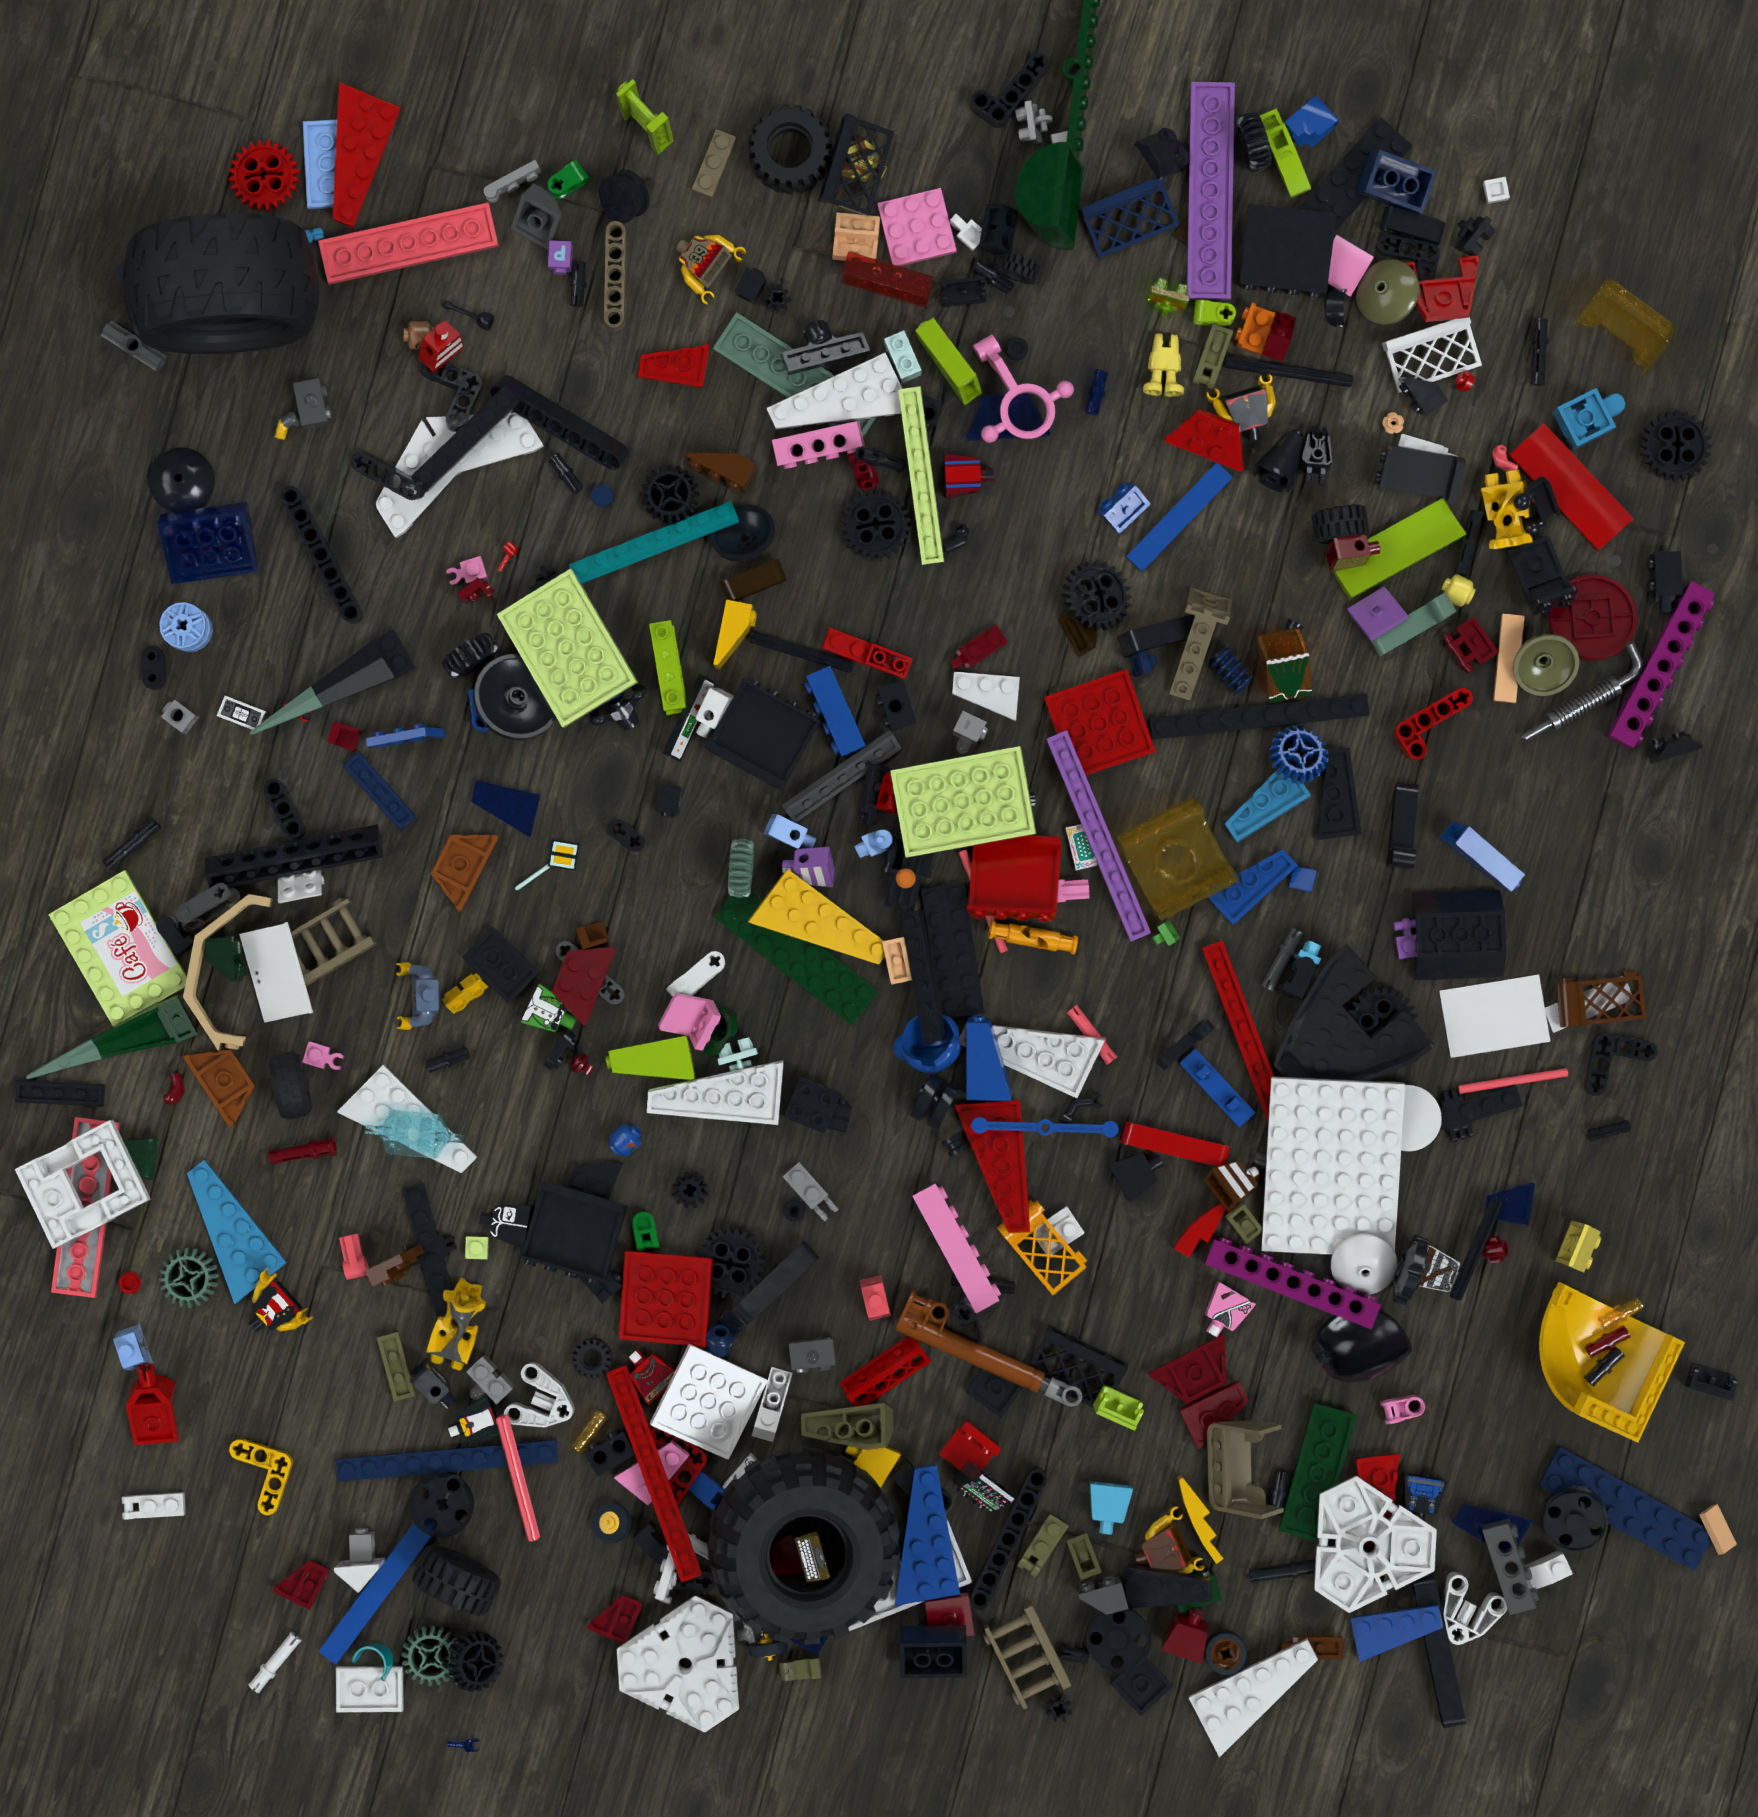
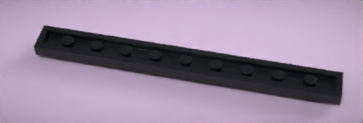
M1367 694L1153 717L1149 718L1151 740L1366 717L1370 716Z

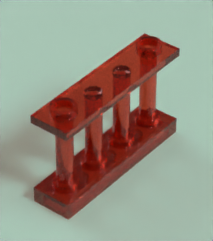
M848 251L842 273L845 274L843 284L926 308L932 290L931 282L933 276Z

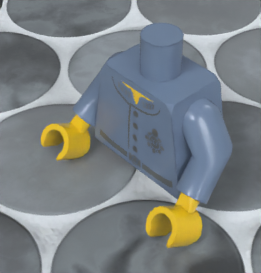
M409 962L397 963L396 965L401 967V972H396V975H412V1017H397L396 1020H402L401 1026L397 1027V1029L410 1030L412 1027L429 1025L433 1020V1016L439 1011L437 977L433 975L432 969L428 966L411 965Z

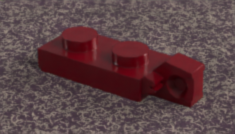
M995 624L962 646L956 652L958 657L952 660L950 665L954 671L962 665H965L966 668L973 667L1006 645L1008 641Z

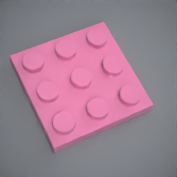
M941 188L877 203L893 268L956 253Z

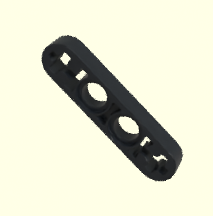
M359 452L353 455L351 459L352 467L362 475L408 500H418L424 497L425 486L420 480L368 452ZM363 458L362 461H363L364 463H366V464H371V465H370V466H369V465H364V466H362L363 463L360 461V459ZM378 465L383 469L382 477H379L376 473ZM395 475H398L401 481L398 487L393 482ZM407 486H408V487H413V486H415V487H414V490H412V489H410V488H406Z

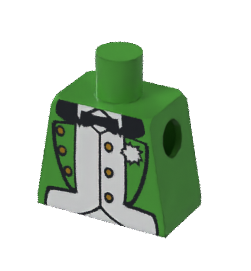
M539 984L521 1022L557 1032L560 1025L572 1030L577 1019L566 1013L567 1009L552 994L551 990Z

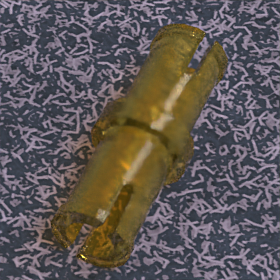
M1636 1297L1621 1306H1614L1612 1311L1599 1316L1598 1321L1605 1330L1620 1321H1627V1317L1644 1310Z
M596 1410L589 1422L581 1427L582 1431L573 1444H571V1447L582 1454L592 1438L597 1437L598 1430L608 1417L601 1411Z

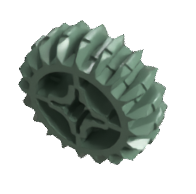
M734 839L731 844L728 893L736 898L748 897L751 893L754 861V843L751 840Z
M185 1248L184 1254L180 1249L176 1250V1256L174 1254L168 1255L171 1262L163 1261V1265L167 1269L161 1268L159 1270L160 1273L165 1274V1277L158 1278L160 1282L165 1281V1285L161 1286L160 1289H168L164 1296L168 1298L173 1295L171 1299L173 1304L179 1299L180 1307H183L186 1302L188 1308L193 1307L194 1302L197 1306L201 1305V1299L204 1301L209 1300V1296L206 1293L210 1295L215 1293L210 1286H218V1283L213 1281V1278H218L219 1274L212 1273V1270L217 1269V1265L210 1267L209 1263L213 1261V1258L210 1257L205 1260L206 1252H202L198 1256L199 1249L197 1248L192 1251V1254L190 1248ZM186 1260L197 1262L203 1269H192ZM179 1263L180 1275L173 1280V1270ZM187 1272L188 1275L198 1273L197 1276H194L190 1280L191 1283H189V1281L186 1280L180 1282L181 1279H184L187 1276ZM205 1275V1284L198 1293V1279ZM184 1285L192 1295H185L179 1292L175 1286Z
M435 1625L431 1626L430 1632L427 1626L422 1627V1633L416 1629L414 1631L415 1637L409 1635L407 1639L410 1643L403 1645L408 1651L402 1652L401 1656L408 1659L404 1660L402 1664L403 1666L410 1665L406 1673L409 1674L413 1671L415 1674L411 1679L415 1680L419 1676L421 1678L419 1684L421 1685L425 1679L428 1680V1686H432L434 1679L437 1685L441 1684V1677L445 1682L450 1679L447 1676L450 1670L445 1668L448 1664L441 1655V1649L444 1645L447 1650L448 1648H454L453 1641L458 1639L456 1637L452 1640L449 1639L452 1634L451 1631L444 1635V1627H440L438 1632H436ZM425 1639L439 1640V1642L433 1646H429L426 1643L423 1644L420 1641ZM415 1647L419 1649L418 1652L423 1658L420 1665L415 1660ZM438 1648L433 1659L425 1663L431 1651L434 1652ZM430 1665L443 1669L439 1672L425 1671Z

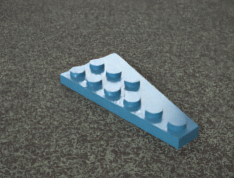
M203 1160L189 1171L187 1176L233 1302L236 1304L255 1289L260 1279V1274L267 1267L269 1268L267 1272L271 1276L284 1266L287 1261L207 1160Z

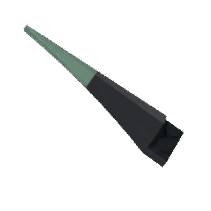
M392 629L369 642L250 731L249 734L254 735L323 706L395 680L416 667L396 631Z

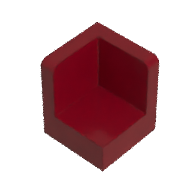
M333 721L327 742L350 751H355L362 731Z

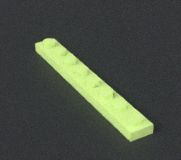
M921 386L898 389L922 565L944 562Z

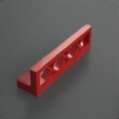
M907 1336L839 1382V1384L855 1407L864 1406L879 1398L931 1361L918 1341ZM918 1355L923 1357L916 1363H911L912 1359ZM903 1369L900 1374L893 1375L896 1370ZM880 1381H885L884 1385H882L879 1388H875V1385L877 1383H879ZM861 1394H866L865 1398L859 1402L856 1401L855 1398Z

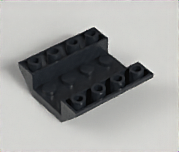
M1500 890L1411 893L1412 915H1415L1417 958H1414L1415 980L1501 978L1504 976L1506 931L1505 910Z

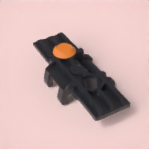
M901 832L900 835L891 833L893 840L889 846L885 867H882V872L891 874L884 906L913 912L922 876L931 877L932 871H930L933 855H936V852L908 858L904 854L901 870L893 869L899 841H903Z

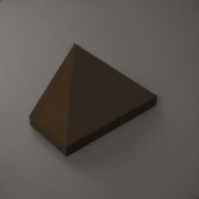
M1070 612L1060 617L1059 621L1077 656L1081 657L1096 648L1097 631L1094 630L1093 625L1090 629L1086 630V623L1078 626L1079 619L1071 620L1074 614Z

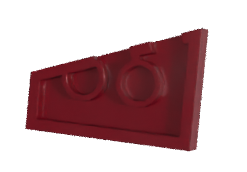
M1239 1380L1179 1408L1199 1449L1207 1440V1430L1211 1424L1230 1420L1249 1401Z

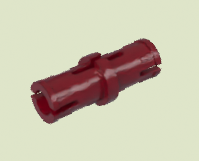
M1622 1325L1608 1334H1602L1600 1338L1586 1344L1584 1347L1590 1358H1593L1603 1351L1614 1349L1615 1345L1631 1337L1627 1328Z

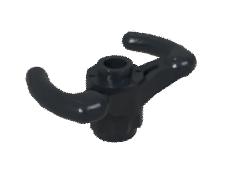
M642 684L633 685L632 690L635 693L629 700L618 698L610 704V713L599 715V711L593 710L589 718L590 723L600 726L605 722L616 721L618 726L623 728L624 731L632 729L639 723L637 719L639 716L634 709L637 702L646 695V687Z

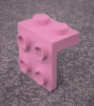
M676 993L673 995L658 1027L661 1031L689 1036L694 1048L703 1051L706 1043L711 1038L715 1026L719 1024L721 1015L713 1000Z

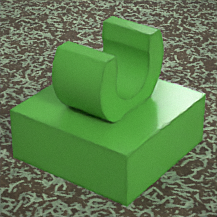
M1170 920L1158 926L1157 928L1160 933L1153 937L1156 945L1166 941L1168 946L1180 939Z

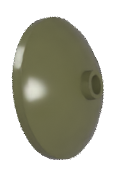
M1383 260L1372 265L1365 271L1357 285L1356 302L1360 312L1371 322L1380 325H1389L1404 319L1417 303L1420 291L1418 277L1411 267L1398 260ZM1385 285L1384 290L1380 291V287Z
M1542 634L1531 638L1520 647L1513 662V673L1520 687L1526 692L1537 696H1549L1564 690L1574 680L1579 669V656L1574 645L1565 637L1557 634ZM1541 657H1546L1544 661H1539Z

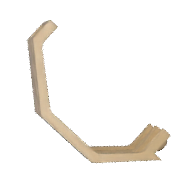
M248 894L194 938L183 998L218 1051L221 1050L222 1043H225V1048L238 1050L239 1046L245 1045L246 1036L218 1031L196 997L205 943L208 938L247 906L255 904L271 907L272 898Z

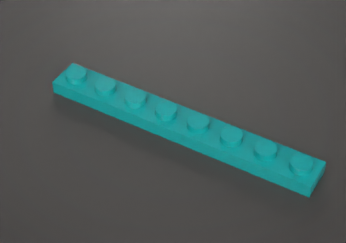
M732 501L683 519L680 522L673 523L571 563L569 567L573 569L582 584L738 523L739 519Z

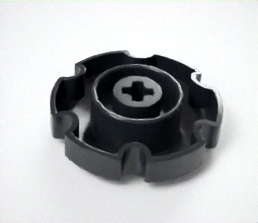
M1414 1235L1406 1249L1402 1252L1393 1279V1302L1404 1306L1407 1305L1414 1291L1419 1287L1427 1263V1238Z

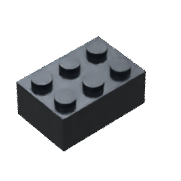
M966 1625L899 1626L900 1678L967 1677Z

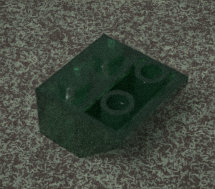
M240 938L205 939L207 962L228 980L243 982V977H246L245 964H242L241 955H244V949Z

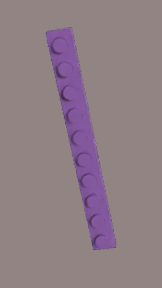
M1067 730L1047 738L1049 748L1129 940L1134 941L1150 934V929Z

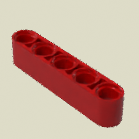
M1125 1122L1121 1143L1214 1166L1227 1164L1230 1146L1130 1122Z

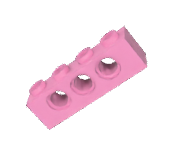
M860 421L772 440L777 466L783 465L784 469L796 467V462L805 461V464L818 462L817 457L826 456V460L839 457L840 452L847 451V454L855 453L858 447H865ZM839 434L843 435L846 440L843 447H838L835 444V438ZM818 439L824 443V449L821 452H817L814 449V442ZM796 444L801 445L803 448V453L799 457L793 453V447Z

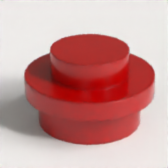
M1469 370L1460 372L1455 379L1457 390L1467 392L1473 386L1475 377Z
M127 1272L120 1277L119 1287L126 1294H134L141 1287V1279L136 1273Z

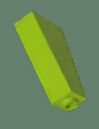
M934 318L922 322L915 330L919 341L965 406L982 394L977 375Z
M688 1036L608 1051L609 1056H606L608 1069L612 1068L613 1073L687 1080L696 1079Z

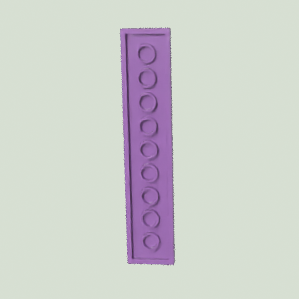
M1191 82L1187 300H1231L1235 83Z

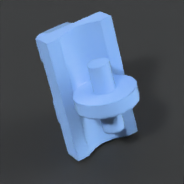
M884 829L866 834L861 837L863 842L854 847L860 858L881 854L887 851V847L891 845L893 840L892 834Z

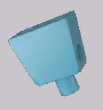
M1090 1481L1092 1520L1100 1521L1099 1533L1111 1535L1114 1522H1124L1133 1488L1130 1485Z

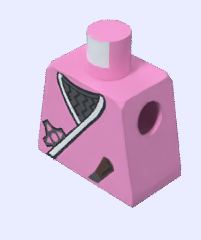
M1217 1281L1205 1311V1315L1213 1319L1206 1331L1216 1337L1219 1336L1223 1327L1234 1331L1256 1304Z

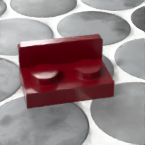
M478 577L457 593L466 604L469 602L473 604L482 597L480 593L483 591L491 601L495 599L492 595L495 592L485 579L481 581Z

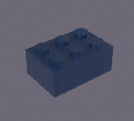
M1380 149L1370 150L1356 193L1392 207L1423 214L1437 171Z

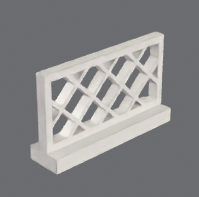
M1470 317L1452 319L1382 343L1398 393L1402 392L1399 388L1401 383L1398 379L1403 371L1413 375V379L1419 378L1420 380L1434 382L1464 372L1465 370L1482 366L1470 326ZM1462 330H1466L1468 337L1465 345L1454 341L1457 333ZM1450 334H1453L1452 337H1451V339L1448 338V337H1446V336H1447V335H1450ZM1438 338L1449 341L1444 352L1433 347ZM1452 343L1462 348L1457 360L1447 355ZM1420 344L1428 348L1423 359L1412 354L1416 346ZM1431 350L1442 355L1437 366L1426 361ZM1465 350L1473 354L1475 363L1466 365L1460 362ZM1401 351L1408 355L1402 366L1395 363L1393 353ZM1410 357L1421 362L1416 373L1405 368ZM1445 357L1455 362L1452 370L1449 372L1440 369ZM1424 364L1435 369L1428 379L1419 375ZM1437 371L1443 373V374H1440V375L1435 376L1436 373H1437Z

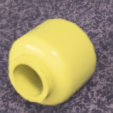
M1458 574L1454 575L1451 579L1446 578L1441 590L1446 592L1452 604L1458 607L1464 604L1468 605L1476 591L1471 580Z

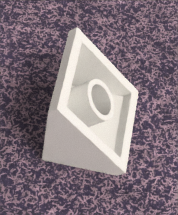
M385 1557L364 1562L341 1561L334 1567V1572L359 1593L384 1564Z

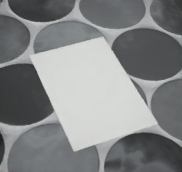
M1539 975L1439 991L1451 1058L1550 1042Z

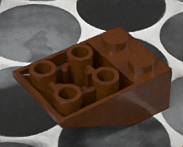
M737 453L686 454L687 462L690 465L689 468L698 473L706 472L709 475V479L718 484L721 481L726 483L728 489L737 494L740 491L746 494L758 472L756 463Z

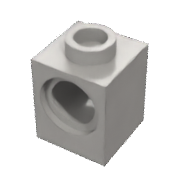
M176 700L170 701L165 705L162 710L163 715L161 716L183 734H187L199 719L196 714ZM182 710L183 718L176 722L174 714L176 711Z
M356 1528L355 1532L349 1535L350 1562L373 1561L375 1559V1531H369V1528Z

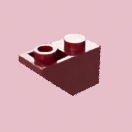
M1275 312L1264 346L1263 356L1281 362L1284 361L1291 342L1296 322L1295 317L1287 313Z

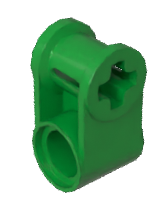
M574 160L549 178L548 189L556 200H561L574 190L585 185L590 178L579 162ZM557 184L558 186H561L562 189H554V185Z

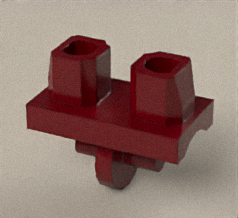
M849 453V460L858 488H862L864 491L875 488V484L879 483L875 466H870L865 461H859L855 458V453Z

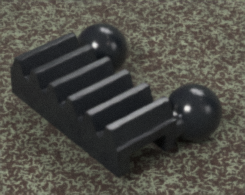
M1540 476L1524 488L1527 492L1526 494L1519 493L1513 499V505L1517 510L1523 511L1528 509L1529 506L1533 509L1532 512L1537 520H1528L1523 526L1524 531L1529 533L1531 537H1535L1540 533L1541 527L1547 525L1546 519L1553 513L1557 516L1561 515L1551 483L1543 476Z

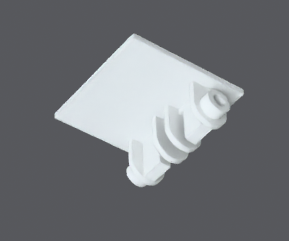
M321 870L278 878V903L322 895V884H325L323 875L321 876Z

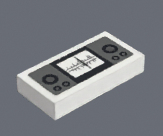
M224 696L217 716L253 730L264 721L267 712Z

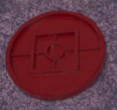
M1582 575L1568 581L1571 587L1577 586L1578 592L1571 606L1560 609V607L1551 609L1552 612L1548 614L1551 634H1557L1568 639L1574 645L1581 660L1601 661L1620 653L1626 647L1625 644L1631 641L1637 627V609L1630 593L1620 583L1603 575Z

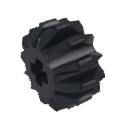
M695 1171L692 1173L691 1179L689 1178V1173L684 1172L685 1181L678 1176L676 1179L681 1185H672L673 1188L679 1189V1191L672 1193V1196H681L676 1203L680 1204L685 1200L684 1208L686 1209L689 1207L690 1202H692L693 1208H697L696 1199L701 1204H704L705 1201L700 1195L709 1196L708 1192L702 1191L703 1188L709 1187V1184L701 1185L700 1182L705 1177L701 1176L696 1180L697 1172ZM688 1184L696 1187V1191L693 1192L694 1196H689L690 1193H685Z

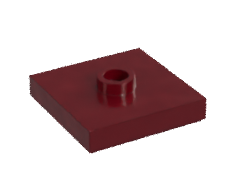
M968 1592L925 1601L928 1626L966 1625V1636L974 1635Z

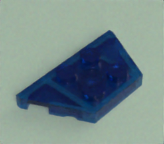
M1028 393L1019 394L1011 400L1008 407V416L1016 428L1022 431H1033L1042 426L1044 423L1041 418L1042 416L1035 408ZM1006 394L984 395L966 436V441H982L981 431L985 426H995L1002 422L1000 407ZM1006 429L998 434L997 440L1016 439L1018 437L1012 435ZM1048 429L1039 437H1050V430Z

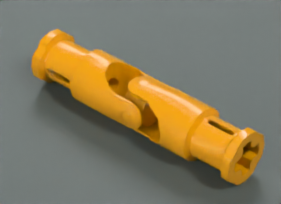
M991 920L988 931V939L998 938L1006 940L1007 943L1055 952L1062 950L1075 954L1078 944V936L1075 935L1073 937L1060 935L1056 931L1013 923L1009 925L996 923L995 920Z

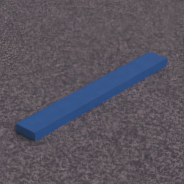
M431 1518L426 1519L424 1523L425 1529L433 1531L436 1528L435 1520ZM413 1523L320 1648L319 1653L335 1665L339 1662L431 1536L420 1531Z

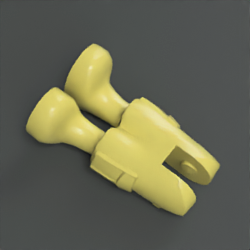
M1155 334L1148 369L1152 372V378L1150 382L1144 384L1143 392L1148 395L1160 396L1162 394V371H1165L1164 396H1181L1184 394V387L1176 382V373L1181 371L1178 335L1171 334L1170 347L1168 348L1162 347L1163 334Z

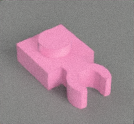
M481 556L459 562L461 569L449 568L446 570L447 574L456 573L457 575L455 580L450 581L451 585H458L462 579H465L466 584H470L477 577L480 580L488 578Z
M309 1041L302 1062L325 1069L326 1063H328L332 1069L340 1070L341 1067L334 1064V1059L336 1057L344 1059V1055L341 1053L331 1055L329 1054L330 1047Z

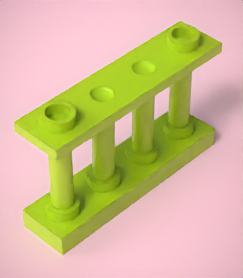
M633 79L629 83L626 81L620 85L616 93L622 116L625 121L632 116L648 133L652 150L659 155L674 142L669 118L663 112L659 115H654L640 100L636 82Z
M671 620L651 623L649 626L663 709L666 711L667 716L681 714L682 709L686 708L685 703L687 699L674 625L672 626Z

